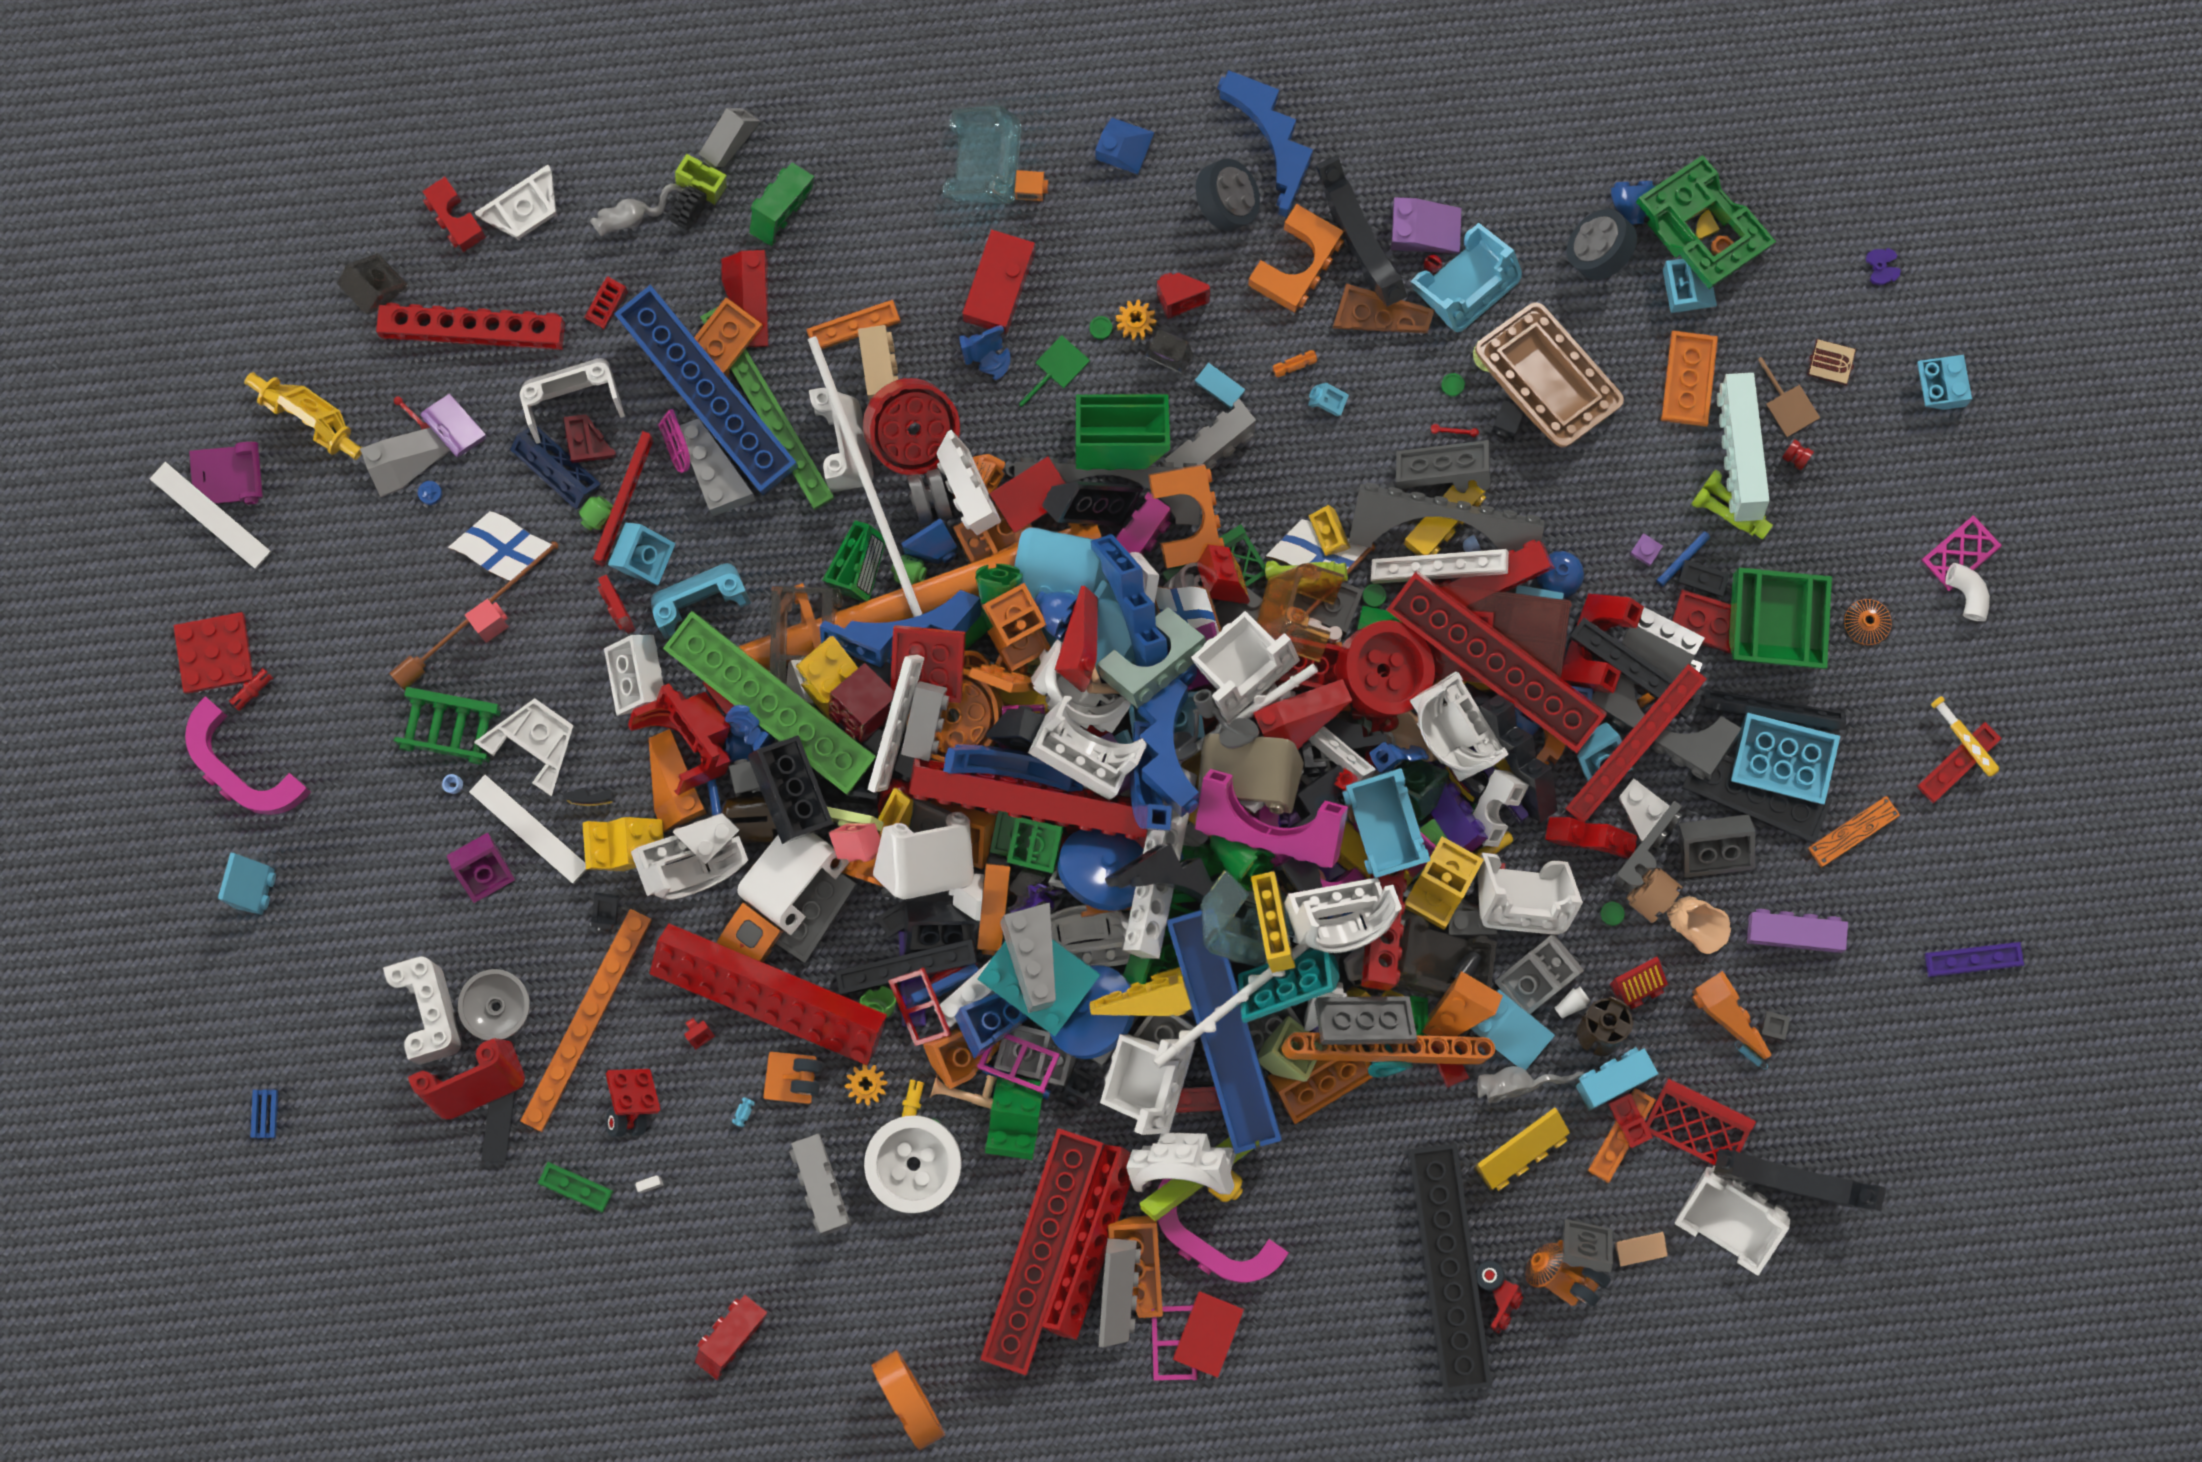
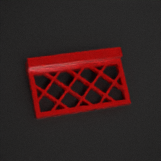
M1669 1078L1666 1079L1646 1121L1652 1135L1713 1165L1716 1164L1717 1160L1715 1152L1719 1149L1729 1148V1150H1732V1146L1737 1145L1735 1151L1741 1152L1750 1131L1756 1123L1755 1120ZM1665 1094L1675 1097L1678 1105L1677 1108L1664 1111L1662 1101ZM1679 1100H1681V1101H1683V1102H1685V1103H1687V1104L1681 1106ZM1690 1106L1697 1108L1700 1118L1686 1122L1682 1109ZM1660 1107L1662 1113L1656 1114ZM1679 1110L1684 1123L1670 1128L1666 1114ZM1701 1111L1709 1115L1703 1117ZM1664 1116L1668 1129L1657 1132L1649 1128L1654 1118ZM1715 1117L1719 1119L1722 1129L1708 1133L1704 1120ZM1701 1121L1706 1134L1692 1138L1688 1125ZM1723 1121L1731 1126L1724 1127ZM1685 1126L1689 1140L1683 1142L1676 1141L1672 1130ZM1736 1127L1744 1131L1740 1141L1730 1144L1726 1130ZM1669 1132L1671 1138L1664 1135L1663 1133ZM1723 1132L1728 1145L1714 1149L1710 1136ZM1707 1137L1711 1150L1704 1153L1698 1152L1693 1141ZM1690 1142H1691L1692 1148H1690V1147H1688V1146H1686V1145H1684V1144H1687V1143H1690ZM1713 1153L1714 1159L1706 1155Z

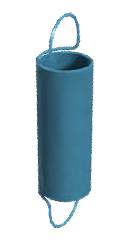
M1746 1044L1738 1049L1739 1052L1758 1067L1763 1063L1764 1059Z

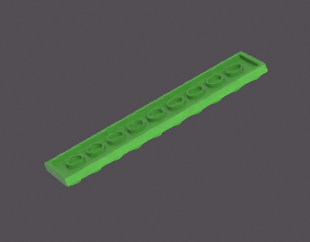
M694 611L689 613L663 647L665 651L733 705L748 706L750 712L760 721L759 725L777 740L783 741L799 735L811 767L845 794L850 793L877 758V756L858 741L852 739L843 729Z

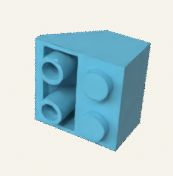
M1684 259L1666 261L1663 267V275L1671 313L1717 306L1714 288L1708 289Z
M1964 355L1917 361L1925 407L1946 410L1966 407L1969 404L1972 396Z

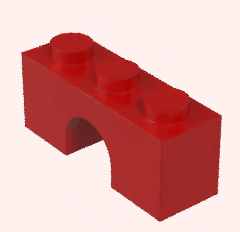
M443 177L422 191L426 197L423 200L424 204L430 212L435 210L438 215L435 220L442 230L448 229L450 235L447 237L455 248L459 246L465 252L486 238L470 212L460 218L451 216L453 207L459 204L461 200L446 177Z

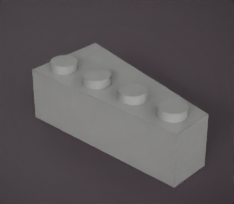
M1050 903L1006 914L1000 921L1028 1013L1052 1007L1056 1000Z

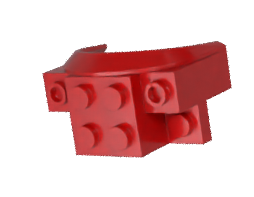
M668 683L661 686L657 700L633 709L628 723L631 731L649 726L668 727L680 732L694 753L699 751L702 763L691 770L679 774L680 781L677 789L674 790L677 795L726 774L730 759L727 752L723 751L722 748L731 726L729 722L725 721V716L718 710L715 701L710 699L706 692L685 698L681 691H674Z

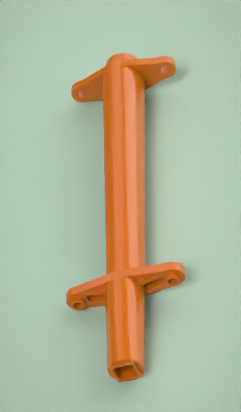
M1068 523L1069 528L1059 532L1090 539L1102 537L1098 526L1095 524L1083 526L1082 524ZM1018 547L913 584L912 588L922 614L943 605L959 590L980 597L975 578L977 569L984 565H989L988 569L996 568V564L1014 566ZM801 583L795 585V591L791 592L795 604H800L801 623L738 647L770 672L776 670V667L788 666V662L808 656L822 644L820 625L824 621L839 625L845 629L851 621L885 623L914 617L902 588L816 619L805 586Z

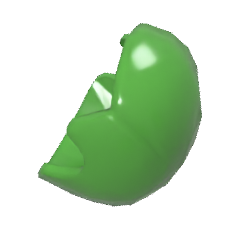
M881 986L876 991L869 988L860 998L859 1003L887 1014V1019L894 1012L896 998L892 989Z

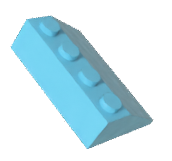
M1747 713L1743 718L1731 781L1824 805L1840 736Z

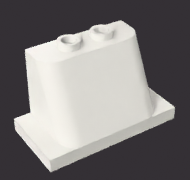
M1246 611L1232 623L1225 625L1217 636L1209 639L1191 657L1194 664L1217 689L1212 697L1222 717L1227 722L1254 700L1255 695L1262 694L1300 661L1291 639L1285 633L1275 641Z
M1120 1034L1116 1049L1112 1054L1109 1073L1105 1078L1106 1084L1100 1103L1137 1119L1135 1132L1141 1135L1169 1133L1195 1046L1194 1041L1185 1047L1180 1054L1175 1055L1161 1068H1158L1153 1061L1179 1039L1161 1040L1160 1044L1128 1034Z

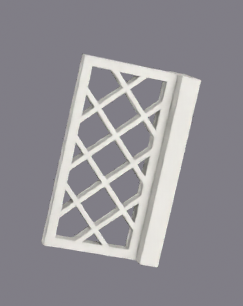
M1324 726L1318 733L1308 739L1311 741V746L1317 747L1321 752V758H1314L1313 755L1314 762H1327L1328 767L1325 769V772L1331 768L1329 763L1331 760L1340 765L1343 770L1345 768L1355 774L1358 782L1372 777L1376 770ZM1302 775L1300 779L1308 785L1317 777L1310 778L1307 775ZM1338 799L1336 800V804L1343 805L1338 801ZM1345 803V805H1343V806H1347V807H1348V810H1347V813H1348L1349 810H1350V808H1351V804H1350V805H1346V803Z

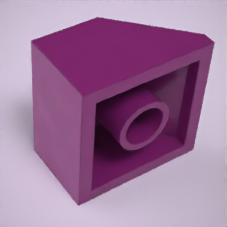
M489 833L480 836L447 855L454 874L473 903L515 880Z

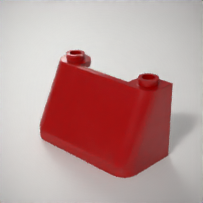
M493 1038L482 1043L477 1048L476 1057L479 1066L446 1081H441L437 1075H432L426 1071L417 1072L408 1076L413 1091L439 1117L450 1120L517 1091L523 1086L525 1075L512 1042Z

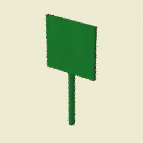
M1061 335L1035 362L1047 375L1019 403V406L1023 407L1050 377L1062 388H1065L1090 360Z

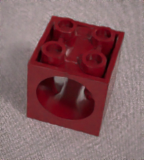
M864 663L830 692L829 716L835 723H840L852 739H857L860 743H863L887 722L895 692Z

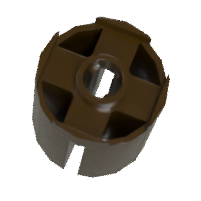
M763 796L729 798L724 802L721 813L727 818L767 816V821L734 824L739 831L732 838L739 836L741 843L773 842L777 837V830Z
M1614 997L1594 1001L1577 1027V1037L1582 1048L1588 1052L1593 1043L1597 1041L1598 1044L1593 1055L1608 1056L1616 1052L1633 1028L1634 1021L1632 1022V1015L1628 1010V1005ZM1608 1016H1612L1608 1025H1605L1604 1023Z

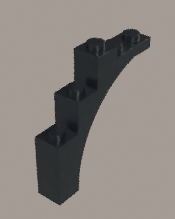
M1468 682L1465 683V687L1496 738L1508 752V755L1504 758L1512 773L1529 785L1522 798L1523 807L1530 817L1541 823L1558 811L1552 767L1536 758L1534 738L1531 734L1517 726L1513 703L1500 695L1492 698Z

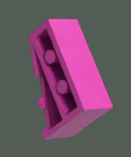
M1149 492L1144 497L1146 499L1145 503L1139 511L1135 510L1132 514V520L1125 529L1121 530L1116 538L1128 553L1138 552L1143 556L1146 551L1151 552L1158 542L1156 540L1160 533L1164 534L1171 525V508L1159 499L1152 498Z

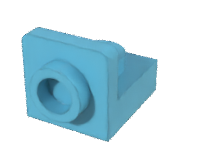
M1328 383L1318 384L1313 387L1309 394L1310 401L1308 406L1312 408L1318 406L1335 416H1341L1349 394Z

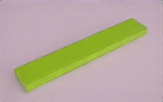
M1230 1137L1216 1147L1233 1148ZM1260 1140L1255 1141L1257 1146L1260 1144ZM1251 1150L1237 1153L1233 1164ZM1172 1179L1140 1202L1139 1205L1141 1210L1154 1221H1157L1204 1185L1188 1180Z

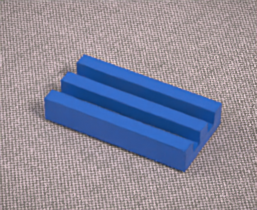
M253 1090L251 1138H276L278 1090ZM259 1095H262L260 1133H258ZM268 1095H271L270 1133H266Z

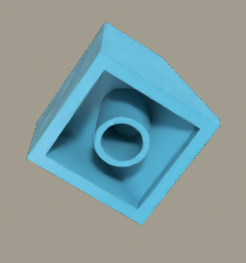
M625 522L608 565L626 575L658 586L676 543L641 524Z

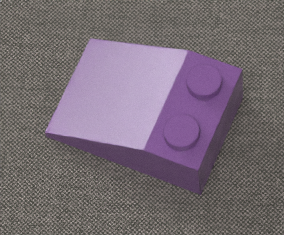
M1394 197L1391 250L1460 253L1461 208L1416 198Z

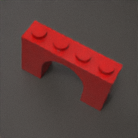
M1588 593L1577 626L1583 618H1586L1603 631L1616 626L1637 628L1644 606L1630 597ZM1571 640L1563 663L1561 679L1574 687L1592 688L1593 691L1614 694L1621 671L1609 663L1593 661L1590 652Z

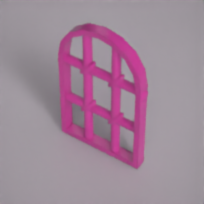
M670 409L658 425L675 468L678 472L683 473L689 470L690 454L674 410ZM667 420H668V422H669V425H670V428H671V432H670V429H669V427H668ZM673 436H674L675 441H676V443H677L678 450H677L676 445H675V442H674V440H673ZM680 454H681V456H682V459H683V462H684L685 466H683V463H682L681 458H680Z

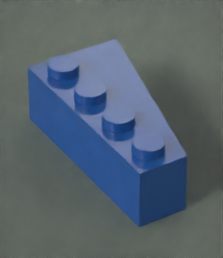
M996 993L960 1007L954 1016L974 1059L1029 1019L1028 1016Z

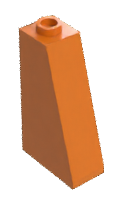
M986 863L977 943V949H982L981 954L995 955L996 951L1002 946L1003 931L1000 921L1005 915L1010 873L1009 865Z

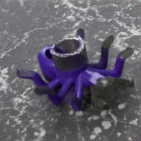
M1038 883L1036 887L1029 885L1030 898L1027 897L1025 891H1020L1021 895H1019L1015 905L1008 907V910L1013 913L1050 903L1051 915L1054 902L1045 892L1055 896L1063 894L1064 891L1062 889L1053 890L1055 886L1050 885L1047 887L1041 883Z

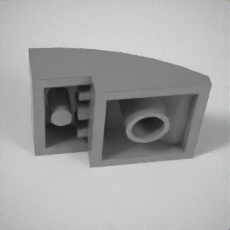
M1552 934L1494 982L1506 995L1531 1014L1584 970L1556 935Z
M1021 1025L1010 1032V1035L1060 1054L1048 1084L1065 1088L1073 1071L1076 1057L1061 1050L1055 1044L1049 1032ZM1002 1038L994 1068L1011 1073L1023 1045ZM1028 1048L1016 1075L1043 1081L1053 1057Z

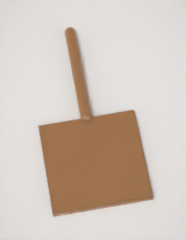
M1760 357L1758 359L1780 394L1779 397L1766 405L1786 438L1820 418L1800 385L1784 393L1763 358Z

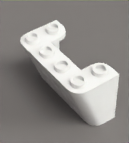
M815 833L785 844L781 843L779 835H777L739 883L738 894L756 911L789 935H792L806 917L792 905L821 868L836 879L848 865L849 861L848 859H839V865L831 869V861L837 857L834 847ZM795 914L793 923L786 925L787 916Z
M1715 1166L1713 1168L1707 1167L1675 1219L1674 1224L1694 1236L1698 1232L1738 1256V1264L1759 1275L1789 1229L1790 1218L1787 1216L1788 1211L1779 1205L1774 1207L1767 1202L1768 1199L1758 1192H1750L1746 1189L1747 1186L1744 1183L1714 1173Z

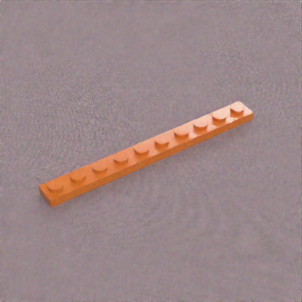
M632 909L629 910L520 1122L541 1132L544 1131L652 922L651 918Z

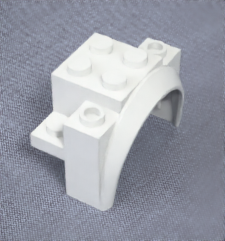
M1454 672L1437 684L1422 691L1412 698L1410 702L1418 713V723L1416 724L1421 730L1428 748L1438 758L1440 763H1444L1451 768L1457 779L1461 781L1495 765L1506 757L1508 752L1496 738L1463 684V679L1459 672ZM1474 746L1477 752L1469 749L1468 747Z

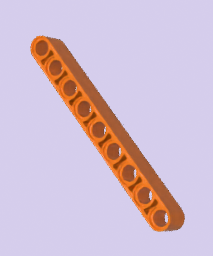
M1311 1032L1292 1033L1283 1042L1281 1048L1284 1056L1292 1060L1397 1061L1478 1065L1485 1063L1495 1053L1494 1043L1485 1037L1418 1035L1415 1044H1388L1392 1047L1393 1053L1386 1051L1384 1044H1366L1370 1052H1365L1361 1048V1044H1344L1346 1052L1341 1051L1337 1044L1322 1045L1323 1051H1319L1315 1048L1314 1042L1321 1044L1320 1033ZM1290 1042H1296L1300 1050H1294ZM1408 1045L1415 1047L1416 1054L1409 1051ZM1431 1045L1439 1049V1054H1435L1432 1051ZM1454 1046L1460 1047L1463 1054L1456 1053ZM1478 1046L1485 1050V1055H1481L1478 1052Z

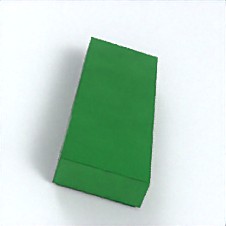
M547 1162L537 1183L604 1213L614 1192L550 1162Z

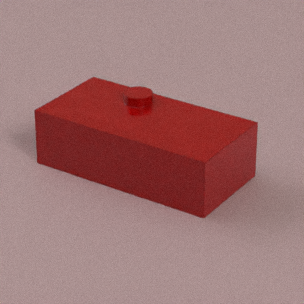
M991 229L962 312L964 322L986 329L1002 325L1004 328L1002 334H1008L1036 252L1034 242Z

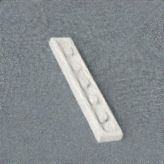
M166 462L150 478L152 482L253 568L257 569L272 553Z
M1507 549L1372 559L1371 582L1373 584L1409 581L1416 571H1419L1429 580L1508 574L1509 552Z
M918 654L905 656L868 787V790L874 793L887 790L889 787L912 705L915 687L917 686L924 662V657Z
M486 775L469 791L571 883L575 884L586 872L587 869L583 860Z

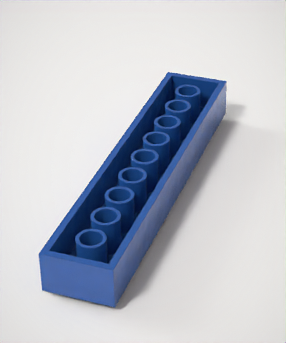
M651 285L614 313L625 329L762 496L799 467L797 462Z

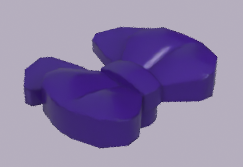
M1890 248L1885 250L1875 249L1867 254L1865 260L1873 266L1874 270L1870 277V281L1874 285H1884L1891 280L1895 282L1900 276L1901 270L1899 268L1887 267L1886 264L1897 258L1898 255L1894 250Z

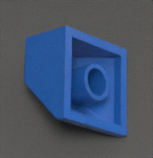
M1111 118L1104 128L1096 147V160L1139 174L1154 132Z
M941 518L901 543L904 555L907 554L919 558L923 562L938 565L942 562L948 563L956 557V553H958L957 546Z

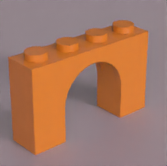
M1298 204L1295 205L1284 222V230L1310 246L1314 254L1312 265L1302 273L1290 275L1260 260L1248 281L1249 287L1296 313L1299 307L1303 308L1309 299V296H1307L1310 289L1315 290L1321 280L1318 276L1322 270L1327 271L1333 261L1330 257L1334 251L1339 252L1345 241L1342 239L1343 230Z
M1200 464L1148 474L1152 498L1187 494L1197 500L1202 510V522L1195 534L1186 539L1161 543L1164 566L1166 568L1198 562L1208 544L1224 547L1223 538L1218 537L1217 529L1221 528L1218 514L1214 515L1213 506L1216 505V497L1214 491L1210 492L1209 483L1212 482L1210 468L1206 469V465Z

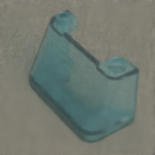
M1001 105L953 109L950 129L959 137L956 176L946 180L943 186L944 197L951 201L1001 205L1013 203L1021 136L1019 119Z

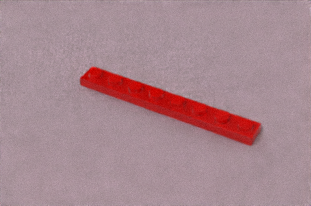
M1688 663L1565 809L1579 821L1585 823L1707 678Z

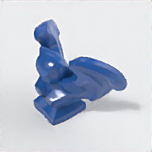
M1002 325L991 328L981 335H972L970 338L964 335L959 336L965 364H971L972 361L979 362V370L992 374L994 380L1001 378L1007 372L1010 365V352L1008 348L999 355L995 352L1003 347L1000 335L1004 332Z
M736 705L726 714L725 721L733 722L730 723L731 733L734 736L744 738V743L753 746V751L772 745L776 739L759 725L760 721L750 712L748 706Z
M1386 742L1381 743L1369 753L1374 765L1380 772L1379 775L1393 771L1394 767L1401 760L1413 762L1420 759H1429L1427 752L1419 746L1410 745L1409 749L1391 743L1387 744Z

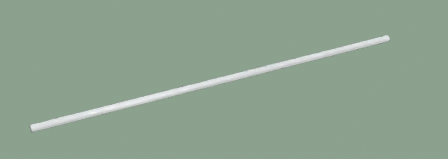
M811 337L808 339L810 348L913 617L922 615V611L817 337ZM954 708L950 710L952 719L956 722L960 713Z

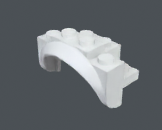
M1056 640L1049 652L1044 649L1039 656L1041 664L1031 677L1034 685L1033 688L1044 696L1048 693L1045 699L1047 705H1049V710L1054 708L1064 696H1071L1072 699L1065 706L1069 717L1076 724L1086 729L1089 725H1093L1101 732L1107 730L1113 733L1128 711L1131 703L1122 695L1118 696L1113 693L1094 694L1088 693L1087 689L1085 692H1081L1054 669L1063 644ZM1101 700L1100 704L1102 706H1096L1097 703Z
M1161 1133L1157 1144L1143 1146L1142 1150H1132L1126 1168L1136 1192H1144L1146 1187L1151 1186V1180L1181 1179L1203 1184L1219 1194H1231L1234 1189V1182L1230 1172L1236 1154L1233 1148L1211 1147L1207 1134Z

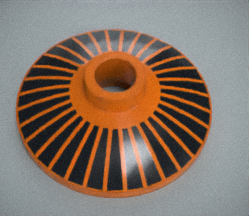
M1863 599L1855 602L1845 614L1844 626L1847 634L1855 642L1862 645H1874L1883 641L1891 629L1892 622L1889 611L1883 604L1872 599ZM1866 617H1871L1873 623L1868 624L1865 620Z
M1555 1243L1543 1245L1530 1257L1526 1266L1525 1277L1531 1286L1544 1287L1559 1275L1564 1265L1562 1262L1563 1249Z

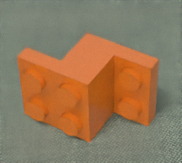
M1025 583L982 605L993 625L987 632L1009 672L1038 658L1044 649L1049 652L1051 647L1041 630L1047 624Z

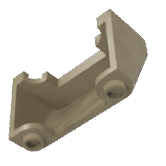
M1212 733L1204 736L1198 787L1199 800L1203 778L1210 769L1233 775V787L1238 800L1265 802L1269 810L1275 814L1292 813L1304 765L1298 749L1292 741L1283 738L1257 737L1242 747L1232 749L1226 748L1221 744L1220 734Z

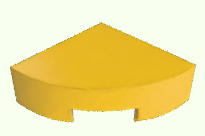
M1710 210L1705 211L1697 222L1696 236L1699 240L1719 231V227Z

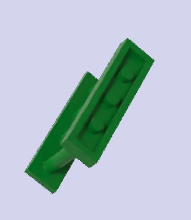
M406 687L404 696L410 701L412 707L405 737L394 738V742L400 746L399 749L413 752L414 749L467 758L469 763L482 765V762H490V757L487 754H483V749L475 743L473 751L459 748L467 715H470V712L479 714L480 722L476 741L487 733L489 721L493 717L500 718L502 708L498 704ZM424 704L433 705L435 709L427 743L414 740L421 707H424ZM447 708L456 709V713H458L450 747L436 745L444 711H447Z

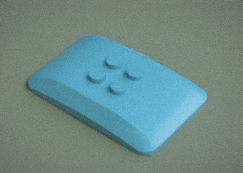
M1039 528L1025 529L1019 539L1014 567L1020 569V574H1023L1021 584L1025 583L1034 600L1041 591L1045 593L1066 592L1078 596L1081 586H1086L1091 592L1095 593L1101 581L1108 582L1102 571L1101 559L1091 549V540L1094 539ZM1044 627L1041 628L1050 647H1052L1058 639L1052 636Z

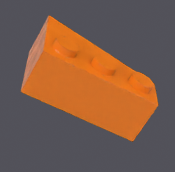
M1461 971L1430 1013L1422 1032L1428 1036L1456 1037L1496 1014L1503 995Z

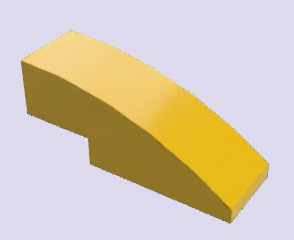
M898 788L893 789L878 820L884 822L882 830L883 827L896 823L904 824L909 828L913 800Z

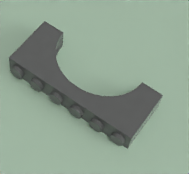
M1621 674L1614 694L1595 691L1592 696V702L1607 712L1605 717L1612 720L1611 724L1620 730L1625 728L1631 731L1644 714L1635 698V684ZM1721 716L1712 726L1697 733L1679 734L1663 730L1651 744V748L1661 755L1664 753L1672 757L1671 760L1678 766H1687L1696 777L1702 780L1706 778L1710 781L1739 737L1741 728Z

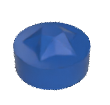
M426 481L418 488V496L424 504L435 505L442 498V490L436 482Z

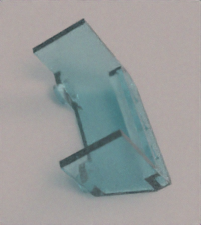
M1224 870L1201 903L1204 946L1212 954L1254 967L1263 966L1267 963L1257 907L1249 909L1244 919L1234 916L1249 896V893ZM1280 889L1288 932L1290 933L1293 927L1284 905L1288 895Z

